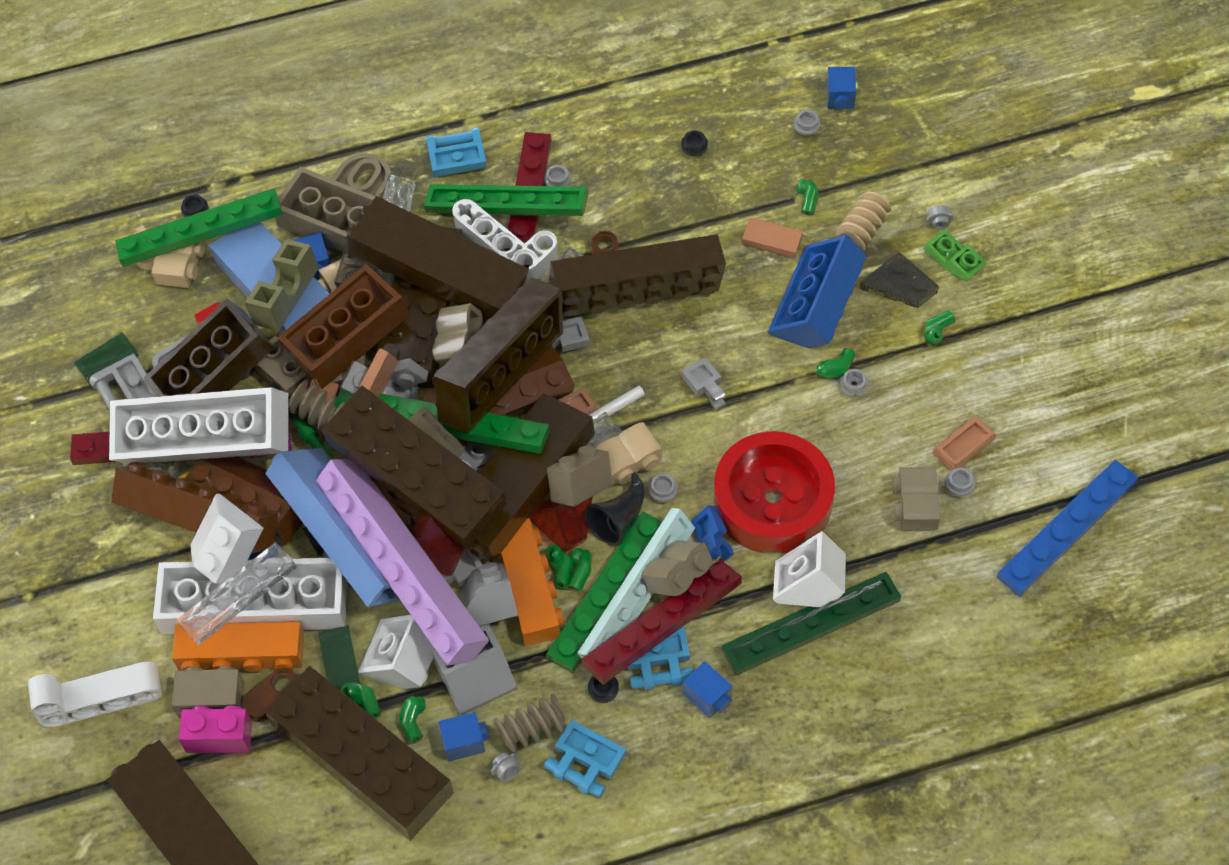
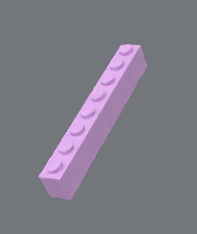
M331 459L316 479V483L446 665L472 662L488 643L489 639L369 475L349 459Z

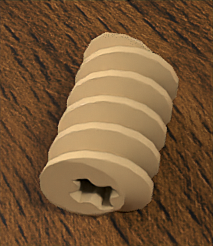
M876 192L863 193L849 211L848 216L838 226L836 231L837 237L847 235L864 252L866 246L870 244L871 238L876 235L877 230L882 227V223L887 220V213L892 210L889 202Z

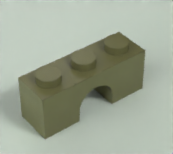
M288 239L284 240L272 259L275 266L273 283L269 284L258 281L245 301L254 325L280 331L319 268L311 245Z

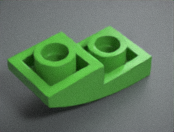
M945 228L923 248L941 266L965 281L970 280L987 264L968 243L963 247Z

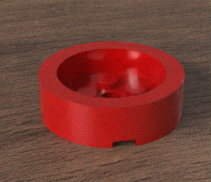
M777 431L752 434L732 445L719 461L714 479V506H717L727 530L726 533L740 545L764 553V551H782V554L789 553L823 531L829 522L835 494L833 470L824 454L804 438ZM766 493H780L781 500L777 503H771L766 500Z

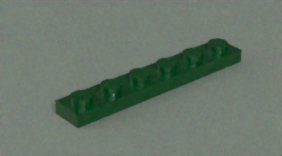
M886 571L846 589L845 593L836 601H830L822 607L808 606L722 645V652L737 676L901 601L902 596Z

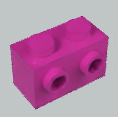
M232 705L226 706L224 709H211L206 706L182 709L179 741L186 753H250L252 721L246 709Z

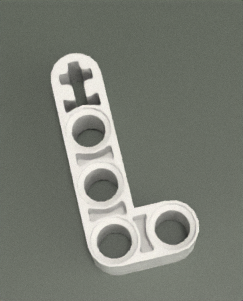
M463 199L454 204L452 212L455 227L462 229L463 236L466 239L522 266L530 265L526 283L531 278L538 279L550 268L551 261L558 260V243L554 233L545 230L539 231L524 244L473 201ZM483 232H490L488 235H481ZM542 247H550L548 250H541ZM505 248L511 249V250L506 251V252L501 251L502 249H505Z
M141 662L65 683H60L57 677L51 674L37 675L27 682L32 714L43 727H57L151 702L163 695L158 666L155 662Z

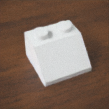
M216 494L190 545L193 566L215 584L238 579L264 528L221 494Z
M823 531L775 561L773 600L778 604L822 607L830 601H836L845 593L846 553Z
M411 614L381 619L358 674L401 689L421 687L429 674L428 669L433 659L431 649L434 646Z

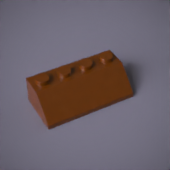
M366 264L277 338L303 371L323 389L346 370L352 361L358 360L406 320L410 313L402 296Z
M553 346L535 362L488 413L516 418L528 413L543 393L559 400L573 392L575 386L564 360Z
M240 457L199 459L185 477L193 480L195 485L212 486L218 489V493L239 495L242 497V501L263 503L267 506L266 509L277 512L278 517L274 540L284 545L288 544L303 523L265 474L267 470Z

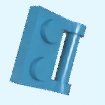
M479 127L471 128V131L440 137H434V135L426 136L434 177L487 168Z

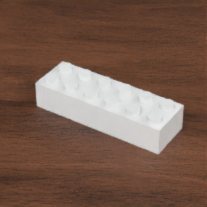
M272 387L110 401L109 460L125 464L130 462L153 463L278 454L279 452L288 451V393Z
M330 558L247 560L238 579L217 584L193 566V562H163L158 564L153 620L161 634H175V624L300 621L303 630L345 629L348 581Z

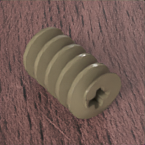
M305 380L292 394L288 407L289 412L294 415L298 414L302 420H308V423L313 427L318 426V430L322 432V429L345 403L343 402L338 407H335L337 403L335 396L328 402L325 401L328 392L324 390L317 396L318 386L314 384L309 389H306L308 380Z
M554 693L550 695L551 704L545 698L539 699V709L532 702L527 704V714L521 708H517L515 710L516 719L509 713L504 714V724L497 717L494 718L505 746L513 753L517 752V742H520L525 748L529 747L528 737H532L536 743H540V732L542 731L548 738L552 737V727H555L560 733L564 732L563 722H565V717Z

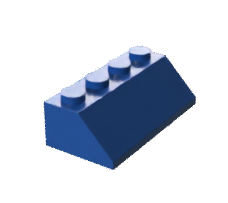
M847 235L806 245L767 332L771 336L806 348L829 344L834 337L837 324L843 316V310L853 292V287L858 275L862 271L867 255Z

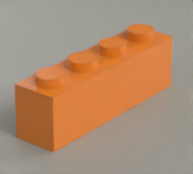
M530 518L526 519L500 554L503 566L510 580L518 613L517 619L525 647L556 639L560 634V626L565 625L561 608H554L552 599L557 598L553 580L547 582L545 573L550 572L545 554H539L537 546L542 545L541 536L538 528H532Z
M300 621L175 624L172 660L178 671H185L189 667L216 670L220 666L244 669L247 672H260L262 669L278 670L282 668L293 670V668H302L304 631Z

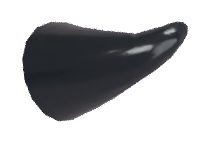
M635 472L632 473L631 484L622 495L605 502L586 506L584 510L586 526L599 540L609 545H619L633 527L644 500V485L639 475Z

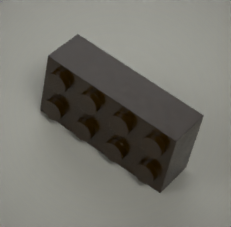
M227 298L158 363L144 379L158 397L229 391L275 347L258 326L253 324L249 315Z

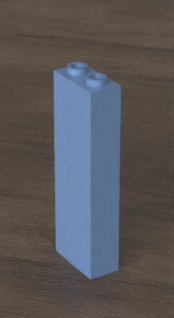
M261 222L229 232L208 245L215 263L247 298L258 281L269 284L273 283L275 266L272 259L282 244ZM314 277L281 327L280 334L329 295Z
M322 448L283 451L275 455L272 464L265 474L366 606L371 607L401 601L316 483V479L331 460Z

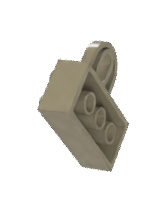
M357 154L346 159L332 178L300 166L279 196L283 215L275 217L277 226L303 237L321 232L325 246L360 259L348 253L349 241L346 240V235L353 224L357 225L360 221L363 207L366 204L370 205L375 196L384 199L392 184L391 170L388 163L383 158L374 154ZM367 169L375 171L365 185L358 186L355 184L363 171Z

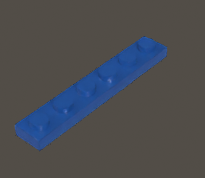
M1115 459L998 572L997 578L1021 597L1137 483L1139 477Z

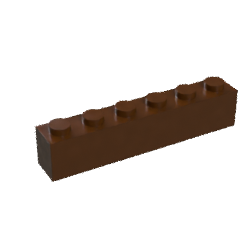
M130 462L129 466L115 469L111 503L197 533L215 495L221 493H218V489L215 487L198 486L191 479L174 478L170 476L168 471L147 469V465L144 463ZM221 494L264 528L252 552L256 553L273 548L278 513L266 509L267 506L263 503H248L242 501V497L239 495Z

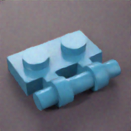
M684 627L628 666V670L641 668L642 675L630 677L632 689L644 688V690H651L656 685L672 683V686L682 685V681L693 672L692 667L683 669L679 667V662L690 660ZM669 665L670 671L652 673L651 666Z
M571 719L555 745L556 751L564 754L560 762L549 757L544 768L553 772V776L560 781L567 780L578 786L580 792L586 795L591 793L601 798L606 787L596 782V779L599 775H602L611 780L625 758L627 749ZM574 761L589 768L585 775L571 768Z

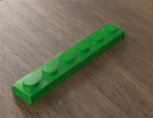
M430 184L424 208L427 213H453L452 209L456 202L468 199L476 203L488 214L584 216L589 193L586 187Z
M275 188L117 239L115 242L119 261L125 267L281 216L283 213Z
M381 393L379 395L381 400L407 419L417 410L424 407L438 419L435 403ZM487 413L469 433L441 423L456 439L537 454L542 453L550 433L549 424Z
M645 512L641 513L546 653L548 660L574 673L582 661V658L577 654L660 527L662 521Z

